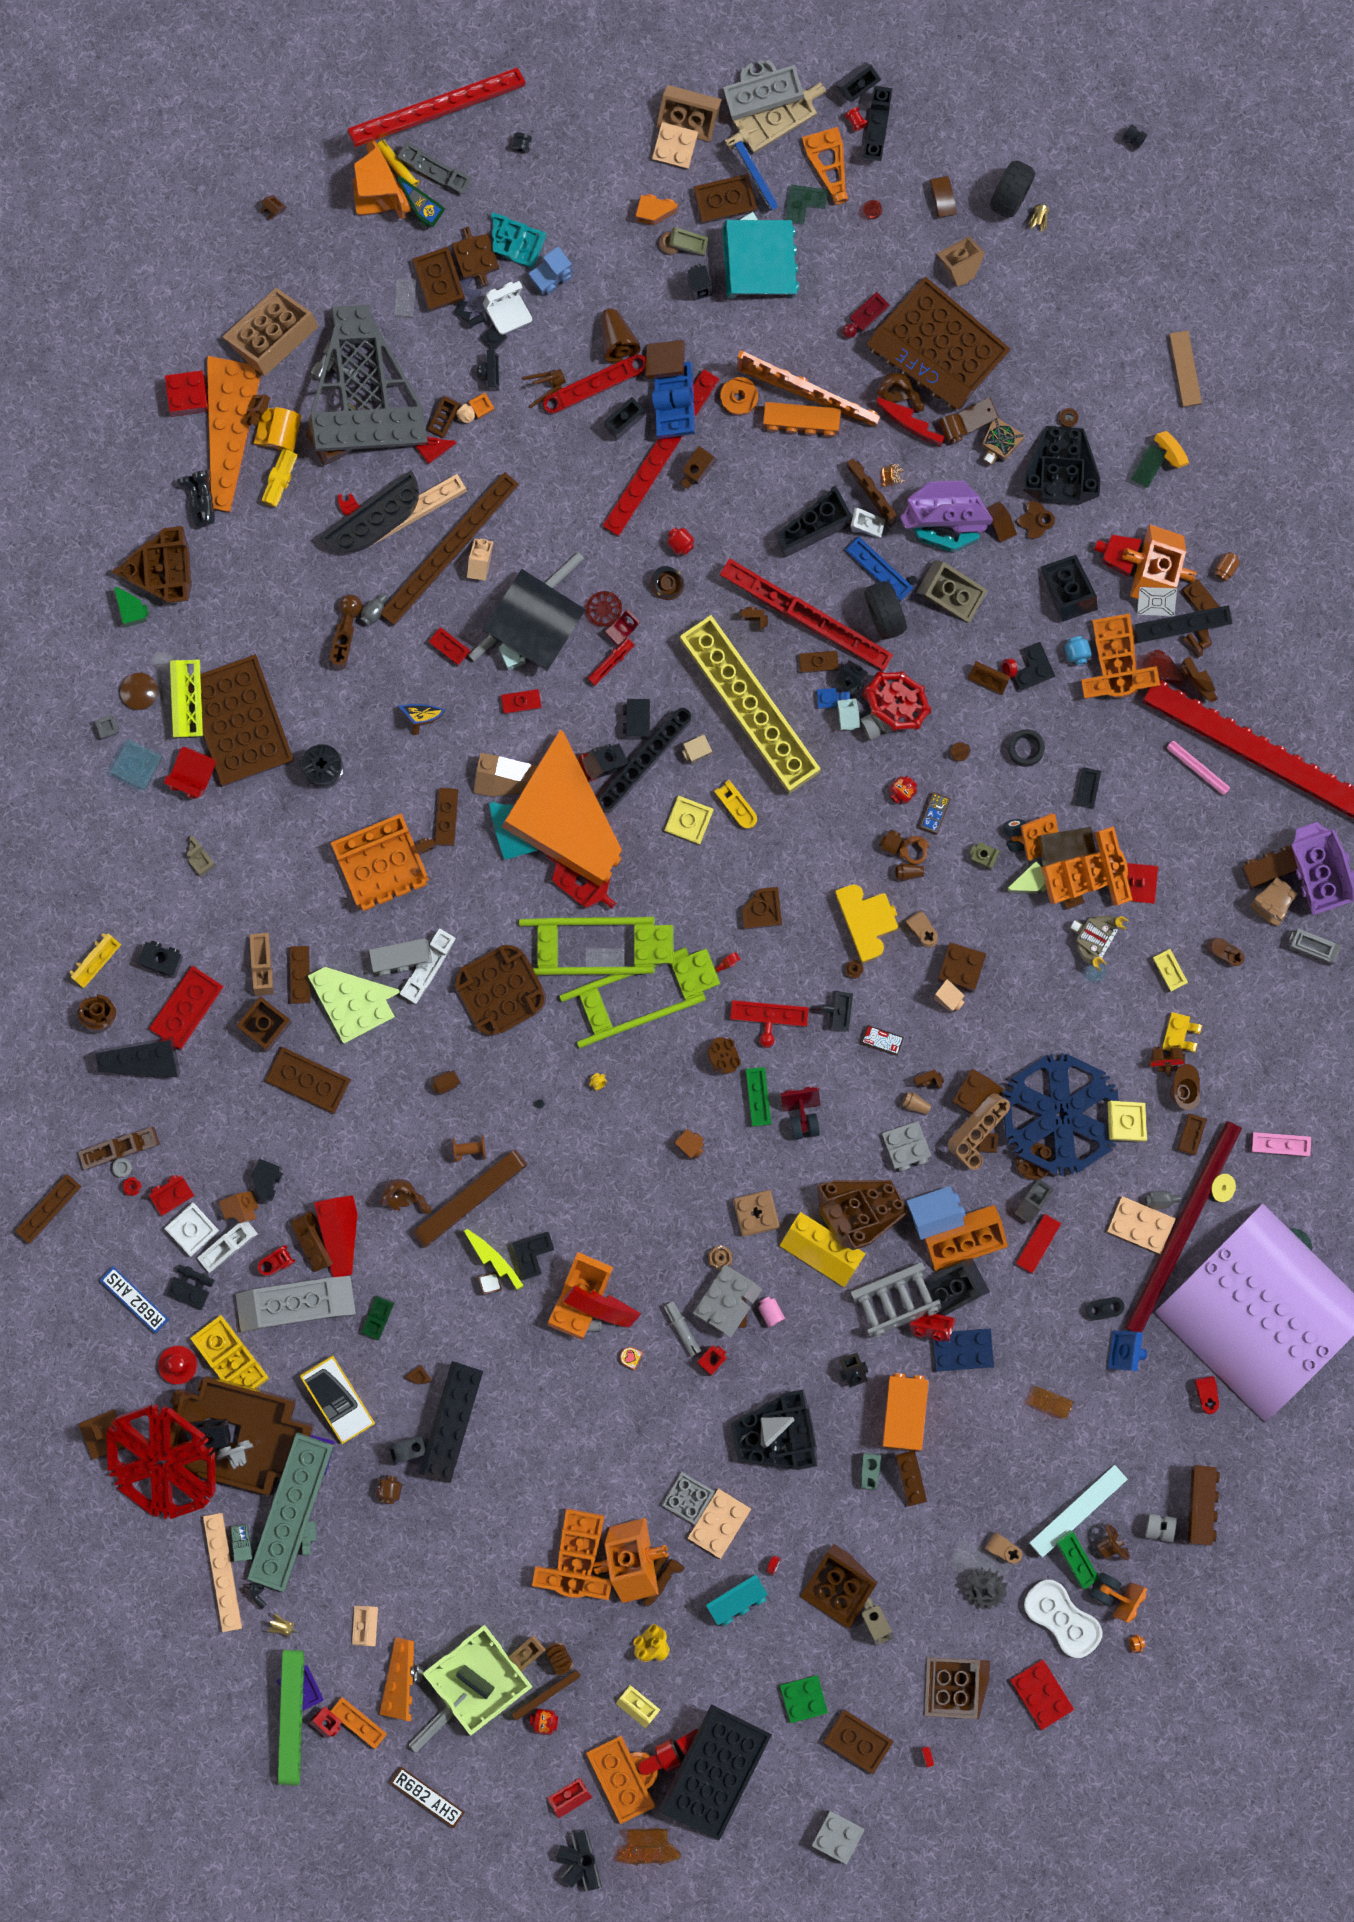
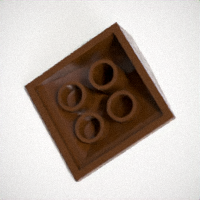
M833 1544L800 1597L850 1629L878 1582L848 1552Z
M927 1657L924 1716L979 1719L989 1683L990 1660Z

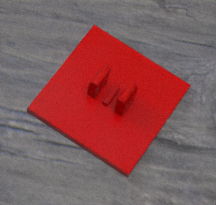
M1127 863V880L1133 899L1131 902L1155 904L1158 866Z

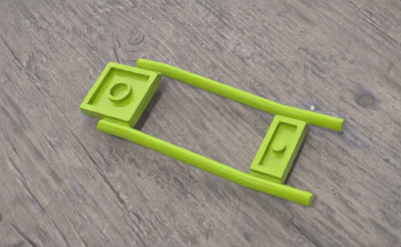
M654 916L535 918L519 920L520 927L538 926V968H533L536 975L654 974V965L674 964V926L654 925ZM557 925H635V967H557Z
M686 947L674 951V964H672L685 1001L612 1027L598 988L635 974H613L559 995L562 1002L580 995L595 1034L577 1041L579 1048L706 1001L703 992L721 985L708 949L706 948L691 955L688 954Z

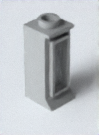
M1300 928L1297 929L1296 933L1292 931L1288 941L1291 943L1290 949L1330 965L1335 963L1342 946L1303 931Z

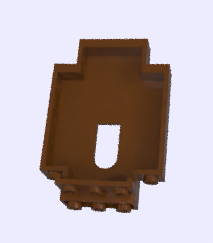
M210 1376L200 1380L198 1385L200 1394L180 1388L176 1393L173 1392L170 1401L173 1404L172 1410L186 1421H204L207 1418L227 1419L230 1423L241 1425L237 1444L232 1442L229 1444L231 1449L236 1448L238 1443L249 1440L254 1446L252 1449L244 1451L246 1464L242 1467L239 1465L236 1469L232 1468L227 1458L217 1460L218 1451L213 1449L209 1454L215 1452V1481L270 1496L273 1492L276 1477H282L296 1433L311 1437L314 1424L292 1419L296 1399ZM171 1422V1447L188 1442L186 1430L176 1422ZM200 1459L183 1465L195 1476L207 1479V1463L205 1460Z

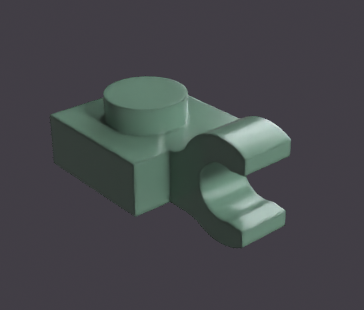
M316 1521L308 1522L302 1539L303 1556L311 1555V1542L317 1541Z

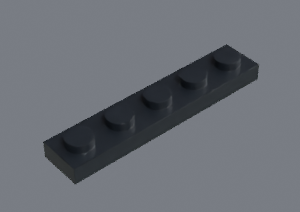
M1227 605L1137 623L1135 627L1138 642L1141 643L1231 625L1233 623L1230 608Z

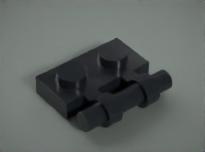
M179 1265L177 1272L183 1274L181 1280L176 1277L173 1278L166 1295L203 1310L210 1292L203 1288L205 1284L212 1287L215 1279L210 1278L206 1273L201 1274L194 1271L192 1267ZM189 1277L199 1281L198 1286L187 1283Z

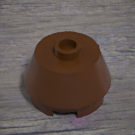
M98 994L97 997L85 998L81 1002L78 1009V1018L88 1031L102 1033L115 1020L116 1008L108 997Z

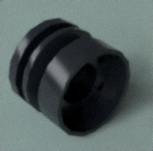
M325 744L312 746L305 752L302 758V769L311 785L327 789L335 786L341 780L344 765L339 753L333 747ZM320 761H324V763L327 764L324 765L323 769H321L320 766H317L320 765Z

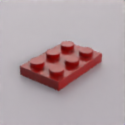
M1043 1659L1010 1680L1041 1730L1075 1710Z

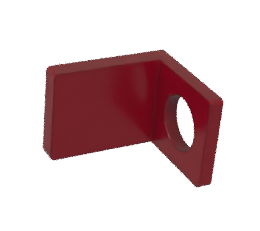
M627 609L604 633L618 646L641 622ZM627 616L633 620L634 624L628 621Z

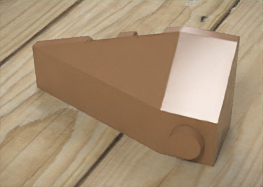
M480 753L474 793L490 797L522 793L538 766Z

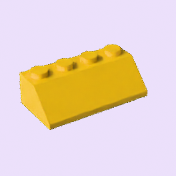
M802 1212L799 1213L780 1244V1247L844 1288L866 1255V1253L859 1249L851 1250L838 1245L830 1230Z

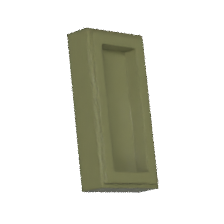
M673 227L669 246L699 256H705L708 237Z

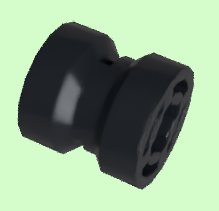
M1131 124L1122 140L1126 143H1131L1138 150L1148 134L1137 130V127Z

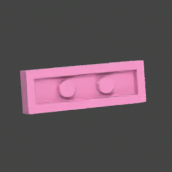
M1253 1132L1251 1152L1310 1157L1311 1137Z

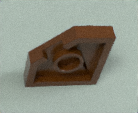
M778 887L758 889L751 900L742 909L744 929L782 926Z

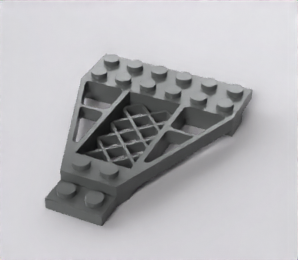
M333 306L331 308L333 331L309 416L311 436H313L315 451L426 445L427 435L423 407L374 320H371L370 306ZM361 343L358 348H355L352 345ZM363 345L372 351L368 357L359 351ZM345 346L353 351L349 358L341 352ZM381 347L399 377L398 380H387L385 378ZM333 350L337 383L324 384V377ZM355 354L364 360L360 366L351 360ZM373 354L375 355L376 364L370 360ZM366 362L374 368L370 375L362 369ZM347 364L356 369L352 375L343 370ZM358 371L367 378L362 384L353 378ZM376 371L378 381L372 377ZM368 380L377 386L373 392L364 386ZM350 381L358 387L355 393L346 388ZM403 385L415 407H389L386 386ZM378 389L380 390V398L375 395ZM321 390H339L341 411L316 412ZM360 390L369 396L365 402L356 396ZM371 398L380 404L376 409H372L366 404ZM352 399L361 405L358 410H354L348 405Z

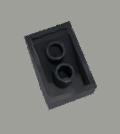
M1077 555L1041 566L1042 574L1062 622L1098 610L1097 595Z
M973 1258L965 1260L924 1282L932 1301L939 1300L941 1303V1309L936 1314L943 1316L990 1293Z

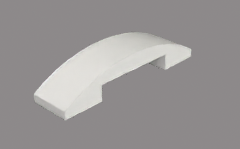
M439 928L430 943L433 963L427 964L428 967L415 969L400 993L402 996L417 1004L449 953L456 939L455 937Z

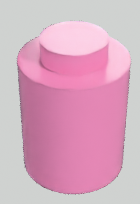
M767 1297L759 1302L760 1306H758V1309L768 1328L785 1319L775 1298L770 1299V1297Z

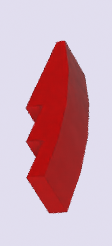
M878 397L876 405L890 419L917 437L942 447L945 436L928 431L929 423L913 418V409Z
M576 1285L564 1297V1302L595 1318L630 1328L641 1315L640 1312L609 1294L605 1298L593 1290L588 1293Z

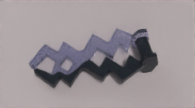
M455 266L456 270L460 271L459 266ZM460 275L459 280L463 282L461 286L464 295L472 296L469 306L477 307L475 312L482 313L477 317L469 319L472 312L464 311L468 301L463 300L454 303L459 305L455 313L466 320L471 329L477 324L488 321L487 311L483 306L484 301H478L481 291L468 288L472 278L463 280L462 275Z

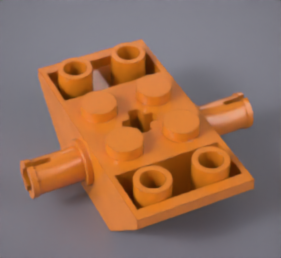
M1149 524L1141 553L1129 548L1124 550L1123 554H1126V556L1123 555L1122 559L1138 565L1129 596L1131 598L1139 600L1140 587L1177 588L1179 578L1191 583L1196 578L1193 576L1196 575V571L1182 567L1186 555L1183 535Z
M646 1518L611 1526L605 1541L607 1560L594 1563L593 1567H598L594 1569L595 1573L598 1575L609 1571L611 1583L622 1603L659 1595L653 1560L668 1557L669 1552H664L668 1551L667 1546L662 1545L651 1549Z

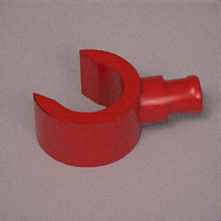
M734 952L725 957L715 969L717 972L726 968L729 969L741 959L737 952Z

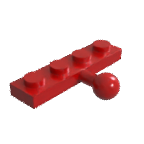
M732 1000L730 1020L765 1023L764 1033L760 1036L759 1041L763 1047L770 1048L775 1042V1038L772 1035V1024L807 1027L809 1007Z

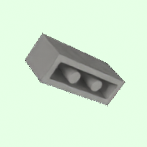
M425 938L369 950L372 970L374 973L379 974V976L390 975V971L398 970V973L409 971L410 967L415 966L416 969L428 967L427 964L433 963L429 940Z

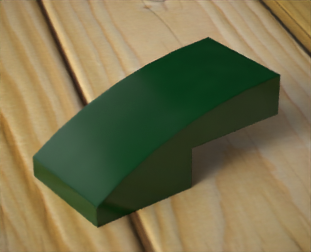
M377 1295L361 1333L380 1340L395 1302Z

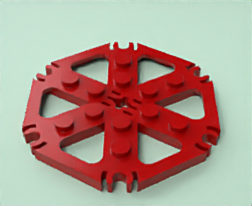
M151 1404L114 1419L113 1425L106 1432L108 1471L113 1470L109 1476H116L118 1478L114 1483L115 1486H118V1490L152 1516L158 1517L163 1512L164 1519H167L169 1516L170 1519L202 1509L210 1502L209 1499L216 1492L215 1452L209 1454L213 1447L206 1448L204 1446L208 1441V1438H204L205 1434L171 1408L167 1409L164 1406L160 1412L157 1404L153 1407ZM148 1416L150 1440L131 1426V1420ZM176 1422L188 1431L192 1436V1440L171 1447L170 1423ZM117 1442L121 1443L139 1459L128 1463H121L118 1460ZM200 1459L205 1460L207 1463V1481L200 1480L183 1465ZM158 1460H159V1461H166L164 1464H163V1463H156ZM151 1477L152 1500L136 1490L132 1483ZM172 1484L192 1498L193 1501L181 1506L175 1505L172 1496Z

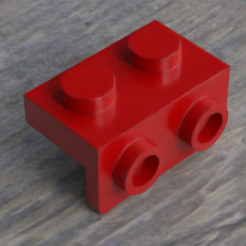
M927 1314L915 1319L914 1322L911 1321L909 1326L912 1334L917 1337L925 1336L936 1341H949L956 1321L953 1317L938 1314L928 1316Z

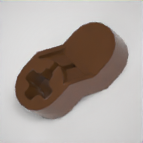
M1213 937L1208 940L1207 950L1214 957L1222 960L1229 966H1240L1243 963L1244 954L1236 946L1222 938Z

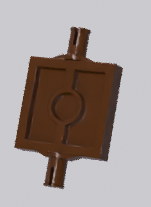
M469 226L464 227L462 231L465 239L452 243V249L463 280L472 277L479 278L481 287H487L489 283L486 275L499 270L488 233L472 236Z

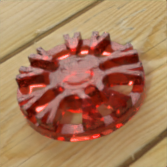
M609 591L595 593L587 603V615L598 626H610L622 614L620 599ZM601 595H604L605 601H601ZM608 595L614 598L611 602H607ZM596 597L600 601L598 604L592 602L593 599ZM618 602L617 605L613 607L611 606V604ZM590 605L596 606L597 609H591ZM614 608L619 609L618 614H615L612 612V610ZM595 611L598 614L593 618L590 613ZM610 614L615 617L614 620L611 619ZM599 615L602 616L600 622L597 621ZM604 617L609 618L608 623H603Z

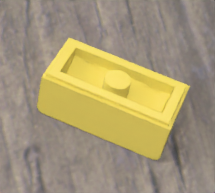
M631 1685L616 1702V1705L644 1728L650 1724L660 1711L658 1707Z

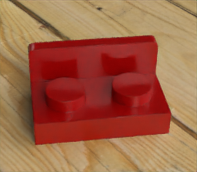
M174 1175L167 1180L168 1183L163 1187L158 1185L151 1190L152 1193L149 1197L161 1216L166 1215L195 1196L182 1175L179 1177Z

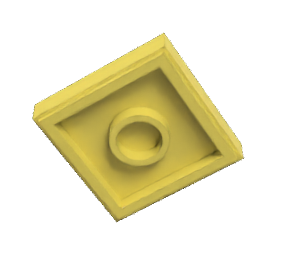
M678 796L664 832L700 845L714 809Z
M1109 1101V1140L1147 1141L1145 1103Z

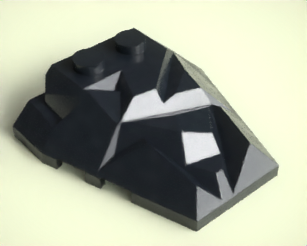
M803 1389L783 1393L776 1399L765 1403L762 1407L731 1423L738 1462L794 1470L818 1466L817 1445L811 1412ZM793 1417L794 1421L768 1447L763 1448L761 1446V1418Z

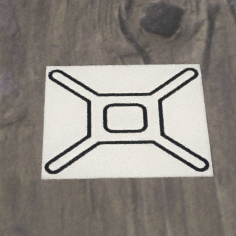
M1140 587L1137 615L1174 616L1177 588Z

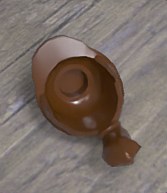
M889 373L884 376L876 393L878 397L893 403L894 401L901 402L910 399L916 411H924L925 404L921 402L919 394L912 389L911 382L905 375Z
M394 1179L385 1185L380 1202L382 1206H389L394 1210L400 1211L399 1207H407L412 1203H416L422 1213H431V1205L426 1203L424 1196L416 1193L415 1188L409 1181Z

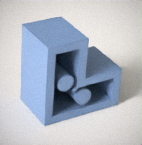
M559 246L544 256V263L529 273V278L542 295L545 293L551 294L556 290V286L562 282L564 284L572 278V263Z

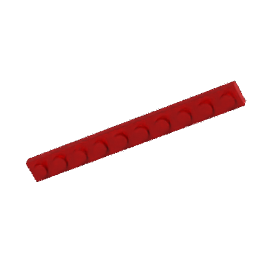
M517 67L347 128V133L354 146L357 147L524 87L526 82Z
M703 369L693 385L695 418L720 381L718 377ZM684 435L658 439L603 524L605 529L618 537L620 536Z

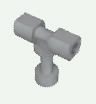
M330 341L323 351L324 356L320 363L317 362L311 371V376L317 380H320ZM333 350L326 370L328 372H331L332 369L336 371ZM343 368L350 375L356 371L354 368L351 370ZM359 371L356 373V375H355L353 378H355V379L358 378V376H359V374H360Z

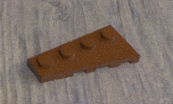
M853 458L847 461V468L889 527L895 524L897 519L896 512L888 504L884 495L875 487L870 476L867 477L864 473L862 464L859 461L856 462Z

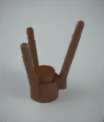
M561 369L522 377L523 380L544 377L533 381L532 384L535 385L548 381L550 386H554V388L530 404L529 408L543 401L546 396L562 389L561 384L566 383Z

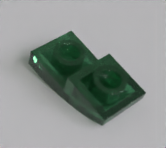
M1150 444L1132 476V480L1149 488L1165 458L1166 452Z

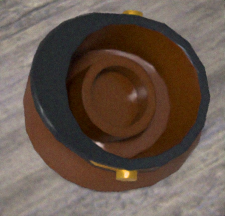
M661 566L656 569L651 577L650 585L653 593L663 600H674L684 590V579L675 568Z

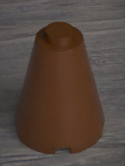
M613 308L604 310L600 318L603 352L607 362L618 363L624 357L629 356L630 358L637 355L641 350L640 343L618 310Z

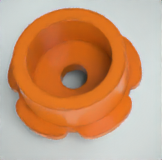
M1138 1634L1129 1638V1646L1132 1652L1142 1653V1648H1145V1641Z

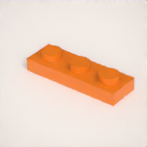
M343 1697L331 1710L343 1724L374 1749L387 1736L383 1729Z

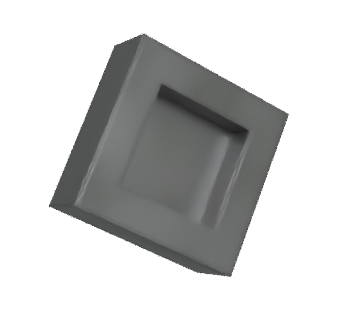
M113 714L95 720L101 739L119 734Z

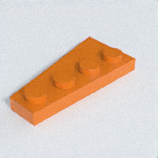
M395 1637L380 1715L411 1721L409 1705H412V1696H409L410 1685H413L410 1668L413 1667L414 1641Z

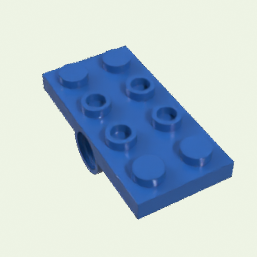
M691 361L684 362V375L654 378L655 391L652 393V399L656 410L658 439L695 434L693 367Z

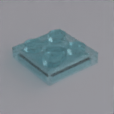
M128 739L111 774L146 790L163 756Z

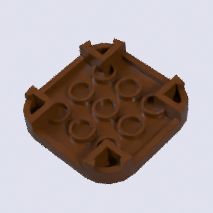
M513 945L499 946L466 966L464 965L456 977V990L459 992L474 1020L475 1026L479 1031L487 1035L496 1036L505 1033L537 1015L546 1004L545 990L530 961L521 949Z

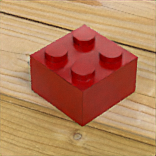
M202 370L165 375L171 417L209 412L205 376Z

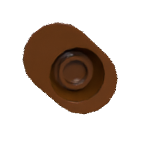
M1184 1064L1174 1074V1083L1170 1088V1096L1173 1102L1180 1108L1188 1111L1195 1109L1199 1104L1200 1078L1197 1069L1193 1065Z

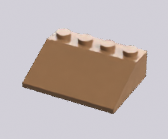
M275 288L222 337L255 370L266 376L319 326L312 312L278 288Z

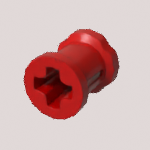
M858 107L851 109L844 115L845 119H848L854 127V132L861 130L868 124V121L864 120L859 113L860 109Z

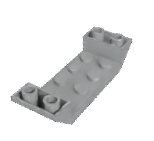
M350 1276L331 1277L253 1289L236 1294L241 1332L329 1317L356 1315Z

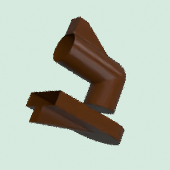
M1208 629L1196 631L1201 639L1200 643H1197L1191 633L1182 639L1198 658L1203 656V650L1212 645Z

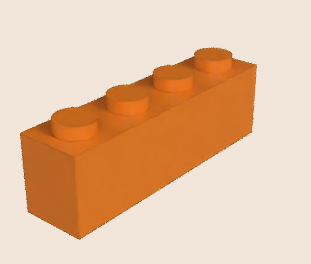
M765 402L763 428H767L769 432L786 430V433L796 434L797 431H800L810 436L822 433L825 437H834L839 434L841 409Z

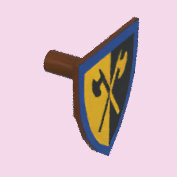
M424 704L397 706L412 723L411 733L414 735L419 734L420 725L433 723L445 712V709Z

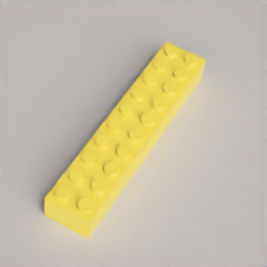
M712 615L680 636L683 646L788 794L821 772L816 761Z

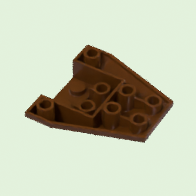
M833 1180L817 1186L821 1216L838 1245L851 1250L870 1245L909 1213L907 1206L891 1180Z

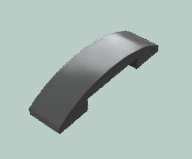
M407 141L397 157L420 174L462 195L472 180V177L457 169L454 170Z

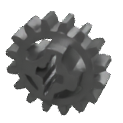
M981 1567L979 1572L975 1569L973 1574H969L965 1583V1587H967L965 1594H970L968 1600H974V1606L979 1603L981 1604V1609L985 1605H987L988 1609H991L992 1605L998 1607L1000 1602L1003 1603L1004 1596H1006L1008 1591L1006 1590L1007 1583H1002L1004 1576L998 1577V1571L992 1573L991 1568L985 1571Z

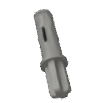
M674 1302L666 1304L664 1309L672 1321L671 1325H674L690 1356L695 1355L691 1346H693L696 1353L701 1352L702 1350L684 1321L685 1317H682Z

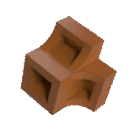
M253 1191L234 1194L219 1201L225 1220L236 1218L239 1223H246L257 1219L254 1211L259 1209Z

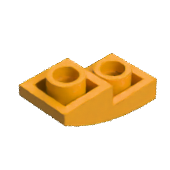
M1167 431L1157 433L1154 440L1160 448L1167 450L1164 457L1169 463L1177 468L1188 465L1189 460L1177 440Z

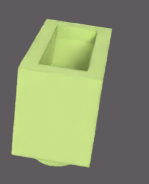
M1037 862L1008 887L1010 893L1037 894L1040 890L1042 892L1047 890L1041 866Z

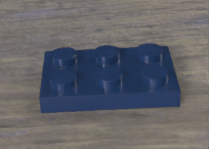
M991 1328L952 1331L949 1341H936L933 1339L936 1372L994 1368Z

